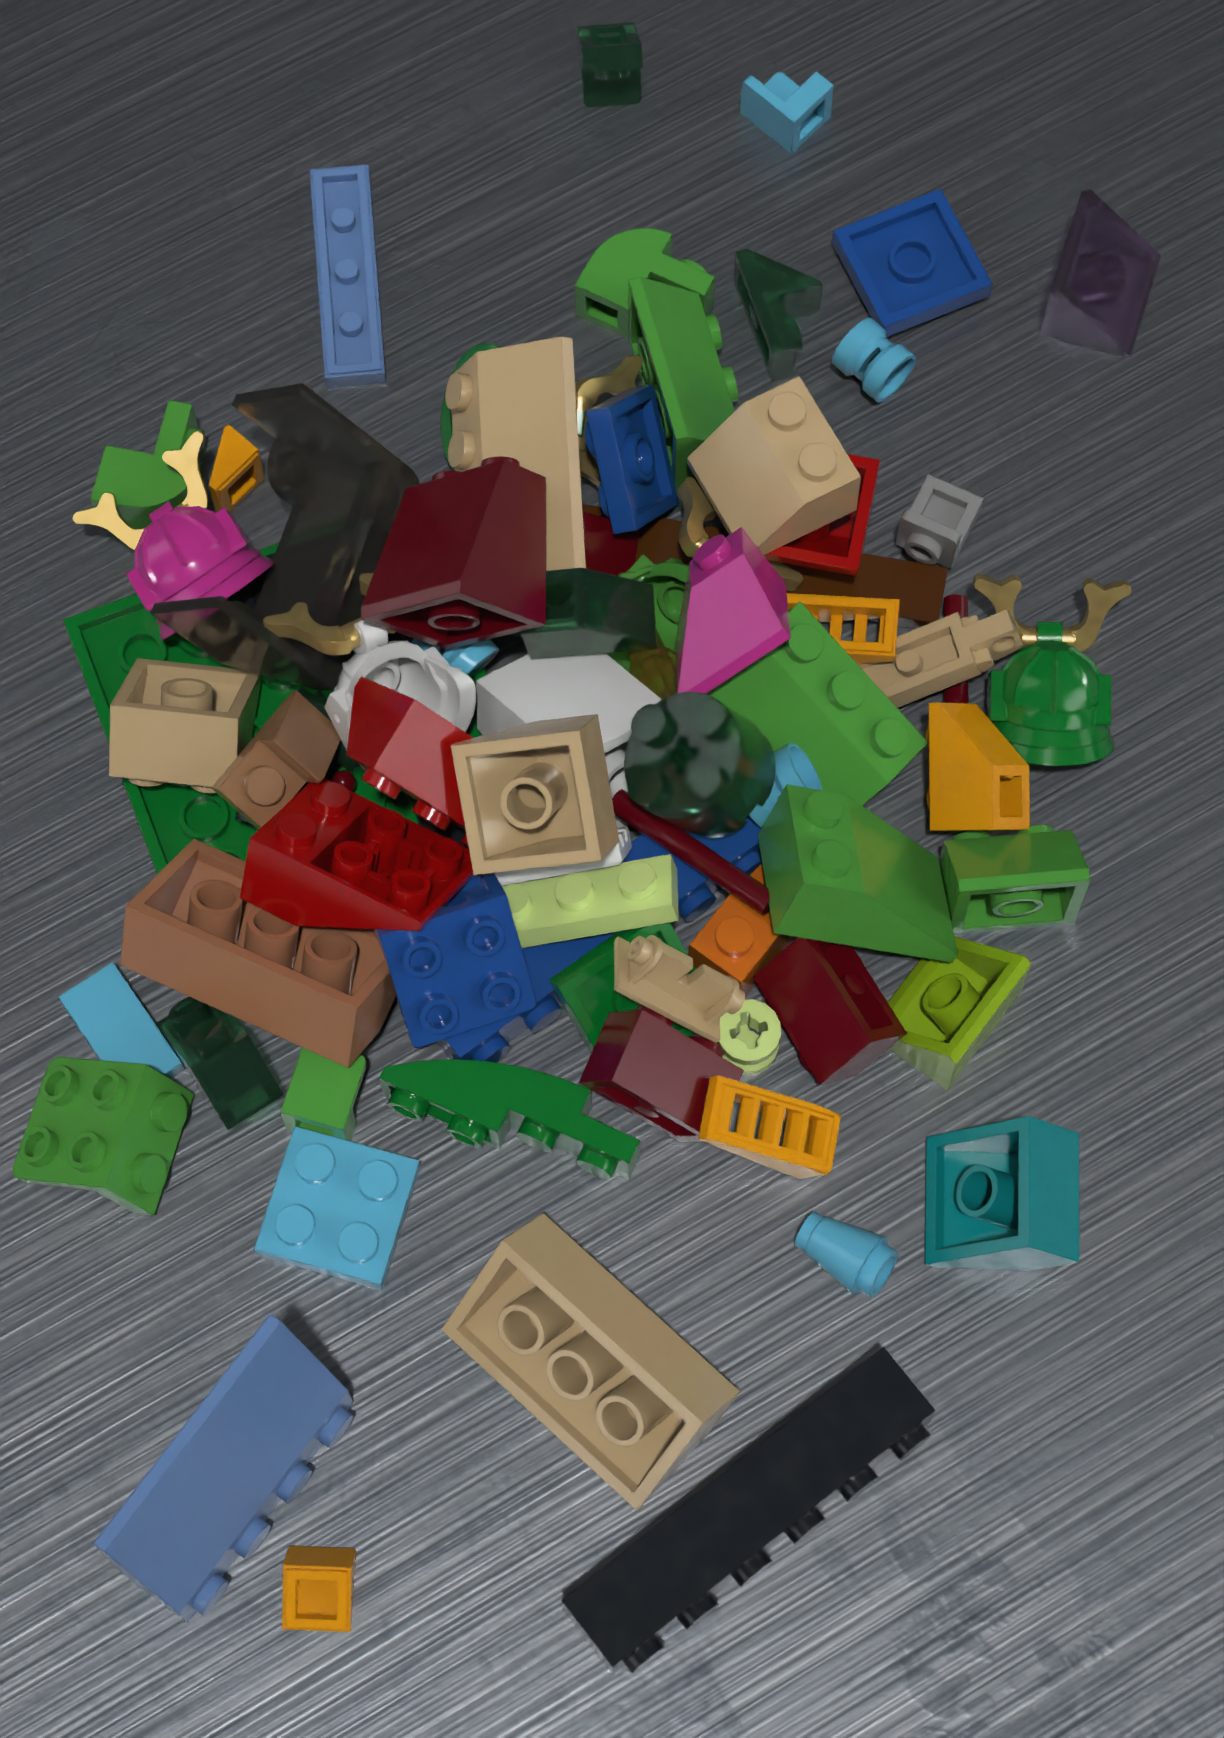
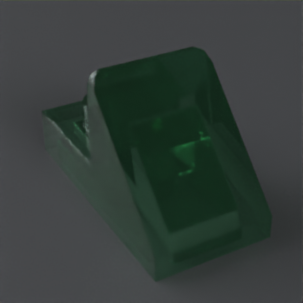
M634 22L578 26L577 39L583 101L588 107L639 103L642 98L640 68H643L642 45Z
M749 249L736 251L734 284L771 383L793 377L796 352L803 350L802 335L796 319L814 315L820 311L823 285L821 281Z

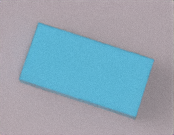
M113 962L58 997L99 1060L147 1064L170 1079L184 1070L181 1061Z

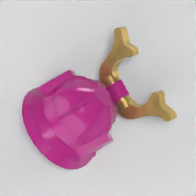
M201 431L193 432L181 450H168L163 453V461L176 469L183 477L187 485V496L175 508L168 501L149 514L152 521L150 525L144 528L130 526L120 515L116 497L112 492L104 493L97 507L81 510L73 515V521L76 524H92L105 528L129 548L135 550V568L126 573L146 610L150 611L156 607V624H159L161 640L179 631L214 608L275 563L272 559L261 554V550L247 545L250 541L234 516L225 507L218 512L207 509L208 494L198 462L200 447L204 440V434Z

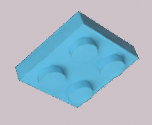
M294 1126L254 1250L256 1255L383 1290L420 1172V1161Z

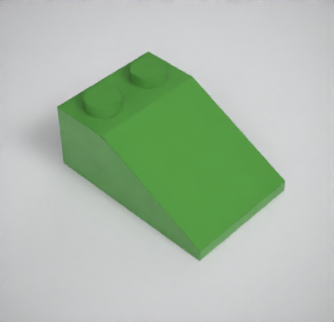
M786 784L758 833L765 883L770 896L769 908L773 932L775 934L953 963L958 952L938 857L847 795Z

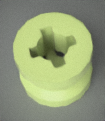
M754 999L745 1000L738 1012L735 1014L726 1012L720 1017V1041L716 1044L724 1050L722 1058L744 1070L742 1076L757 1075L766 1071L775 1062L779 1052L781 1023L775 1011L766 1003ZM749 1027L755 1029L757 1032H762L761 1035H757L755 1032L750 1031Z

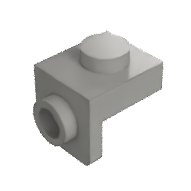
M928 474L911 508L905 509L899 520L896 545L904 548L909 556L925 564L939 563L952 569L982 509L984 498Z

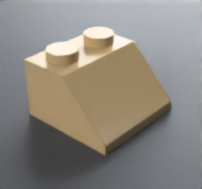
M800 376L744 402L687 457L688 466L729 535L742 527L763 555L857 510L861 476Z
M137 658L110 704L109 776L128 778L129 782L138 786H158L167 782L191 785L194 790L203 793H216L211 787L252 740L261 685V671Z
M598 714L534 721L451 745L474 875L602 861L619 842Z

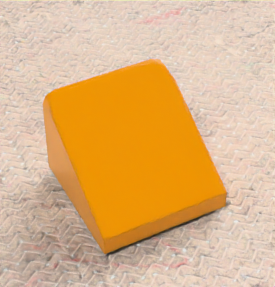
M228 424L224 427L209 482L216 512L224 507L231 512L265 477L259 449Z
M290 1546L288 1548L283 1563L282 1629L351 1631L356 1563L355 1549L318 1546Z

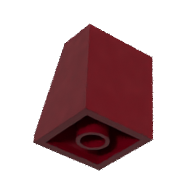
M497 456L484 459L480 467L463 472H439L432 476V481L406 488L361 605V619L445 650L545 626L546 477L521 467L520 462L514 458Z

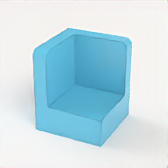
M817 71L801 86L782 72L776 73L765 84L750 75L741 83L740 114L792 154L831 118L834 85Z

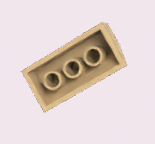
M562 336L478 351L450 376L445 392L446 405L452 412L453 433L448 447V460L454 471L463 472L480 467L481 462L486 458L503 456L514 458L520 462L521 467L546 477V603L586 575L573 339Z
M544 1213L501 1241L441 1329L636 1511L653 1496L708 1436L741 1392Z

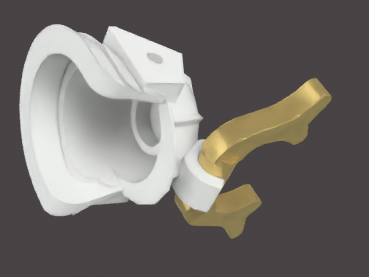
M374 573L360 575L361 594L366 595ZM303 602L296 603L288 613L271 615L263 619L265 636L269 638L285 637L296 639L328 655H345L351 653L352 650L356 653L348 662L342 663L343 669L339 676L338 684L334 688V692L329 694L324 707L346 751L354 687L361 676L417 700L464 732L468 729L476 705L475 683L470 676L462 672V669L450 666L434 646L423 651L417 644L408 641L388 642V633H395V631L364 621L361 617L343 626H322L310 617L307 604ZM360 764L361 768L366 771L367 768Z

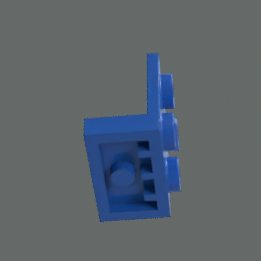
M494 873L473 875L420 931L372 929L383 951L409 1039L415 1048H420L532 1010L537 1005L508 899Z

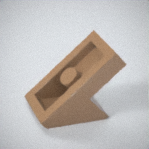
M293 690L211 788L259 830L297 794L306 782L320 783L324 779L340 742V737L333 723L297 690Z

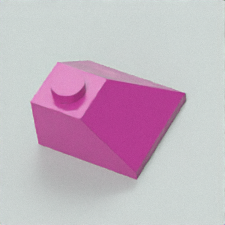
M742 527L727 537L724 535L712 537L698 548L693 556V560L689 562L675 641L677 698L684 707L791 638L786 583Z

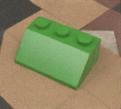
M640 276L628 279V339L633 356H640L643 360L639 371L642 386L653 384L674 484L677 495H679L678 487L687 477L694 478L698 483L687 464V457L735 412L732 402L738 401V389L731 366L721 367L716 352V350L722 349L719 324L714 313L705 315L699 293Z
M799 601L788 609L791 633L789 640L692 702V704L747 765L755 763L762 766L765 763H769L774 751L790 742L795 743L805 752L815 767L823 791L847 795L860 805H864L888 785L928 742Z

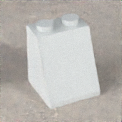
M577 629L476 680L477 729L482 735L534 721L598 714L612 798L619 790L623 789L654 811L670 802L672 707ZM615 815L617 828L629 825Z

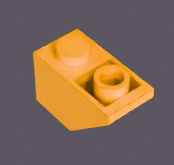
M929 703V724L926 730V740L929 747L927 805L930 811V831L1029 830L1030 782L1029 765L977 704Z

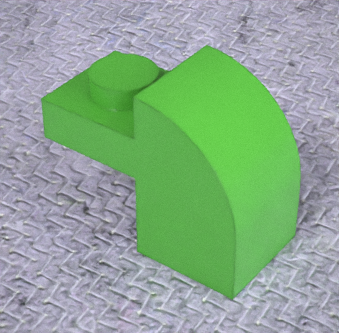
M631 229L612 236L597 248L575 284L576 316L627 339L628 279L641 276L699 293L705 315H709L714 307L715 276L708 274L702 266L694 261L672 258V234L659 229Z
M168 400L154 454L105 446L90 498L92 507H97L104 493L112 492L116 497L117 508L122 518L134 528H144L152 523L149 514L168 501L174 508L178 506L187 496V485L181 474L163 461L162 455L168 450H181L195 431H201L204 434L198 462L199 470L208 493L204 471L200 463L205 447V431L198 428L192 404Z

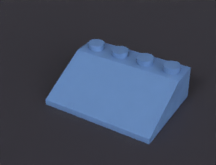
M269 1314L93 1544L127 1578L188 1623L196 1611L202 1616L206 1615L225 1592L228 1581L223 1576L236 1558L240 1555L245 1560L248 1559L264 1541L271 1527L265 1520L279 1501L282 1499L289 1504L304 1488L312 1474V1470L307 1467V1464L322 1444L329 1449L332 1448L350 1426L354 1416L348 1412L353 1405L349 1391L281 1321Z

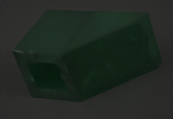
M586 568L546 571V625L521 631V636L531 660L658 649L653 584Z
M187 997L174 1005L167 1017L156 1023V1026L181 1061L193 1083L227 1130H230L283 1096L281 1089L250 1036L232 1015L192 997Z

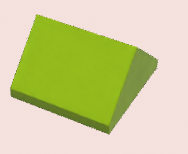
M955 937L958 955L953 963L921 958L888 1001V1004L907 1032L889 1050L948 1091L1021 994L1031 967V962L1025 955Z

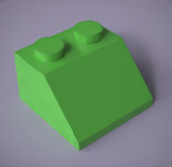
M1048 825L1029 826V830H1018L1016 835L991 837L989 832L982 830L962 832L955 835L952 840L944 841L939 859L954 934L1075 923L1091 881L1088 865L1073 831H1054V828Z

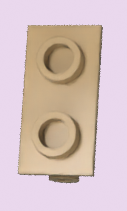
M654 935L647 938L637 936L631 943L619 936L614 939L615 991L714 1043L720 1041V1017L726 1012L735 1014L740 1010L745 1001V992L739 989V982L731 976H725L705 964H702L691 974H688L693 969V958L665 944Z

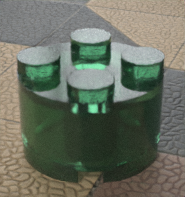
M683 692L671 695L655 705L648 704L643 706L634 715L631 723L632 733L627 743L624 759L628 794L634 802L674 826L694 836L703 838H718L737 832L748 823L743 819L752 812L757 804L763 807L773 788L776 762L772 745L751 720L714 697L700 692Z

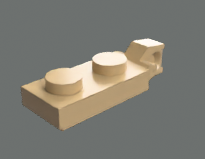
M1007 609L981 620L978 619L977 615L961 618L959 613L956 612L897 636L895 662L861 663L858 666L898 708L981 675V672H985L995 666L993 660H999L1023 648V644L1016 623Z

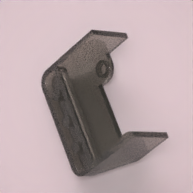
M304 383L236 394L232 406L275 438L267 459V476L274 492L292 506L273 558L275 563L269 568L254 610L243 602L228 601L223 596L155 603L151 615L222 664L318 691H334L343 669L342 663L348 662L356 654L354 650L345 655L321 653L296 639L277 636L264 626L263 619L271 615L288 613L299 602L307 604L310 617L322 626H343L360 618L361 605L365 595L360 592L359 577L364 573H374L406 488L418 485L420 482L415 472L408 465Z

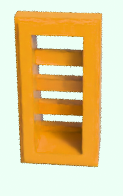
M787 593L788 609L800 601L819 622H830L829 634L857 664L895 662L900 599ZM880 618L878 642H866L868 619ZM855 620L853 641L841 640L843 621Z
M716 1075L711 1076L709 1079L698 1140L797 1179L825 1176L832 1169L841 1117L839 1113L822 1106ZM735 1101L740 1103L736 1130L731 1132L729 1131ZM760 1111L762 1112L761 1120L759 1125L757 1139H755V1128L758 1118V1112ZM783 1121H785L786 1125L782 1146H779Z

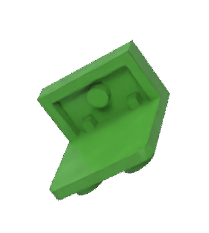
M56 1057L48 1064L13 1165V1174L16 1178L26 1183L93 1190L133 1213L154 1216L194 1093L147 1064Z

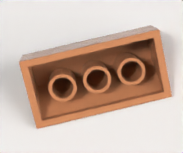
M193 839L126 905L120 965L348 1068L380 1032L396 997L383 951L373 930L294 926L240 898L246 861Z

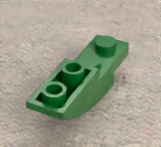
M446 1059L415 1061L386 1066L379 1077L383 1096L389 1099L387 1105L392 1110L418 1122H421L424 1116L439 1121L448 1126L446 1132L452 1138L473 1148L480 1149L483 1143H487L500 1149L510 1128L513 1127L518 1130L516 1136L529 1146L544 1152H552L555 1146L577 1156L576 1164L583 1170L608 1180L612 1178L613 1174L629 1180L640 1158L639 1139L588 1117L592 1109V1092L590 1089L557 1076L524 1067L489 1061Z

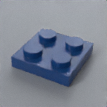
M941 188L833 230L832 244L871 318L886 330V337L991 295L993 283Z
M653 384L630 388L587 410L588 421L585 425V440L589 452L597 459L601 477L599 502L605 516L610 517L613 534L636 531L678 505L679 500Z

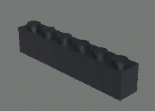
M883 1346L562 1599L563 1611L612 1675L624 1666L632 1674L638 1672L665 1649L658 1639L674 1626L681 1623L686 1631L696 1626L719 1606L713 1595L728 1583L735 1580L740 1588L750 1583L772 1564L773 1561L766 1553L782 1540L788 1537L793 1545L804 1540L826 1520L820 1512L821 1509L839 1495L849 1503L879 1478L873 1471V1468L890 1454L894 1453L898 1460L902 1461L924 1444L931 1436L925 1427L931 1422L936 1410Z

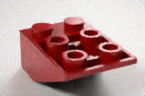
M324 778L320 783L310 782L250 837L240 898L294 926L420 931L474 874L468 848L460 845L453 839L443 837L403 817L396 811L389 810L348 790L339 783Z

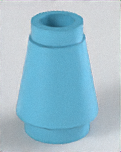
M812 1212L807 1217L795 1240L796 1247L805 1251L806 1255L853 1295L862 1292L871 1298L875 1297L888 1281L898 1259V1251L887 1245V1237L829 1217H823L816 1212Z

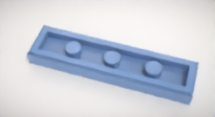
M367 164L310 169L326 388L386 383L369 166Z

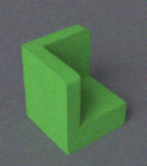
M302 1047L281 1109L286 1129L293 1131L294 1126L351 1141L356 1126L353 1106L367 1066L365 1057L359 1055L347 1068Z

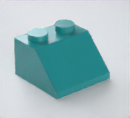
M1025 1116L926 1138L925 1265L937 1268L1031 1271L1079 1263V1133L1031 1116Z

